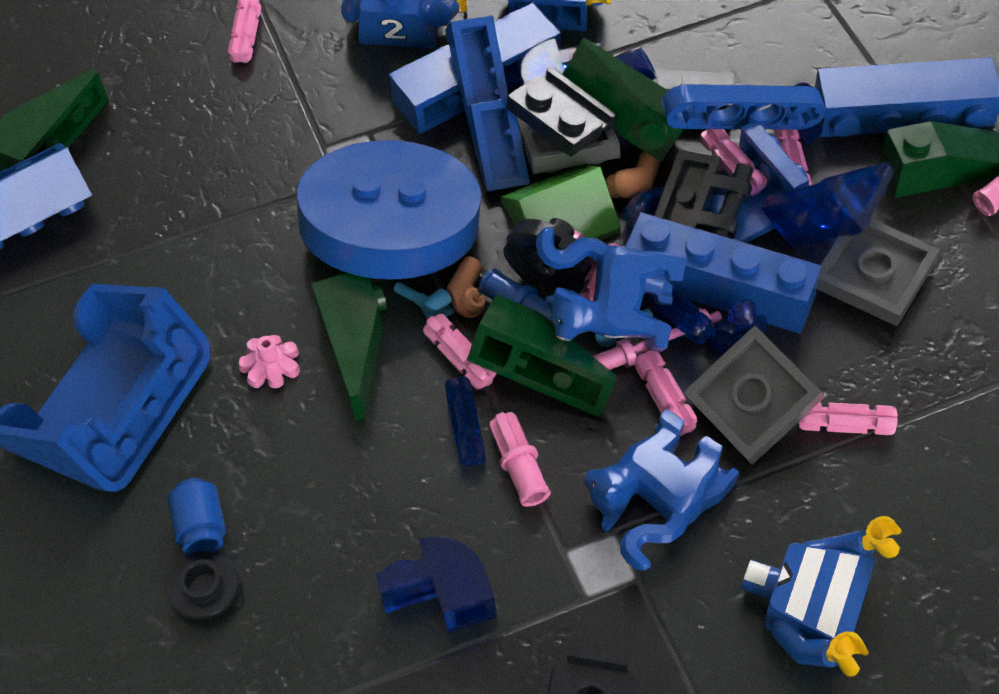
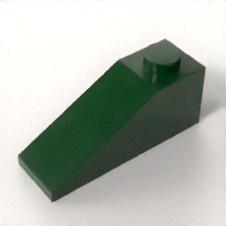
M586 38L581 40L562 75L616 114L613 128L624 139L662 162L683 131V129L671 127L666 120L661 100L668 90Z
M90 69L15 108L2 117L0 120V172L59 143L67 148L71 146L108 102V97L98 71Z
M932 121L887 130L879 166L894 198L995 178L999 176V132Z
M344 273L311 283L317 310L355 421L365 419L383 333L380 311L386 310L387 304L379 282L371 285L367 277Z
M497 294L478 326L467 357L469 362L599 418L617 379L613 372L573 339L571 341H564L556 337L555 325L541 313Z

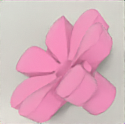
M277 335L249 340L246 345V350L249 354L239 359V371L241 373H248L247 383L254 388L261 387L265 379H267L269 387L279 388L284 384L282 374L295 378L300 373L298 363L293 360L299 355L296 344L294 342L283 344L280 336Z

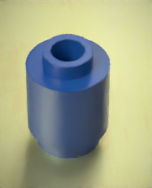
M189 478L179 482L167 496L176 544L182 547L183 553L187 556L199 551H218L223 546L226 528L217 487L200 478Z

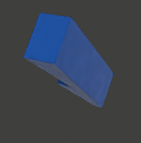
M493 15L451 21L445 32L485 193L527 186L530 184L517 116L506 109L508 90Z

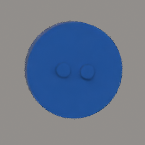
M393 140L356 143L324 155L305 171L297 189L298 228L304 244L316 257L343 272L374 279H406L424 276L452 265L461 259L474 245L479 232L480 187L473 173L462 162L436 148L413 142Z

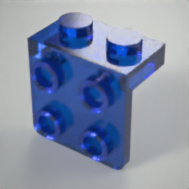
M884 162L826 177L818 184L768 196L761 210L791 247L809 243L817 244L827 239L845 235L854 236L863 232L870 224L871 216L881 197L887 191V186L894 174V169L889 162Z

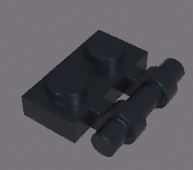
M679 150L654 216L733 239L739 227L736 219L742 202L748 201L752 191L750 180L754 169L747 164L738 163L733 176L722 175L725 164L721 157ZM715 194L725 196L719 214L708 212Z

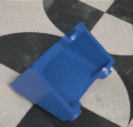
M90 284L77 302L73 315L76 330L88 344L38 413L26 404L9 403L0 408V447L94 489L117 492L125 488L132 480L206 369L210 360L211 349L206 335L165 288Z

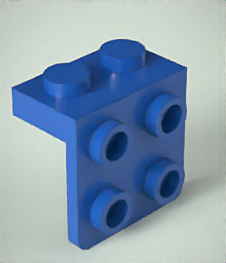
M757 120L741 127L739 147L754 163V168L756 170L759 169L767 178V185L758 195L750 196L747 202H742L736 219L739 227L733 239L744 243L803 215L809 186V179L803 167L798 163H794L782 150L778 139L773 134H768ZM723 170L722 175L729 176L727 172ZM715 194L708 212L719 214L725 196Z

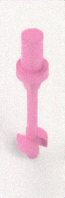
M705 308L692 311L693 321L672 329L669 341L694 330H697L701 336L713 333V323L722 320L720 312L716 311L709 314ZM627 338L616 342V347L593 357L609 370L621 365L628 368L637 364L636 355L649 350V348L646 347L644 341L631 344Z

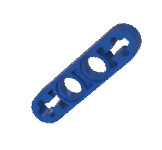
M685 84L670 89L661 100L668 125L677 129H741V127L757 120L764 129L800 130L815 126L825 117L827 112L819 90L810 86ZM727 104H732L731 106H729V107H727V108H725V109L717 110V109H719V108L722 107V106H725V105H727ZM767 105H771V106H769L768 108H765V109H763V110L757 111V110L760 109L761 107H764V106H767Z

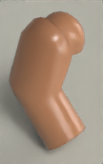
M645 151L641 152L636 168L620 170L616 174H611L607 177L605 182L610 197L628 199L648 194L653 187L661 161Z
M470 256L462 259L446 288L447 293L451 296V303L455 311L465 318L479 316L486 306L485 295L482 294L480 296L477 288L474 287L476 280L483 270V265L480 261Z

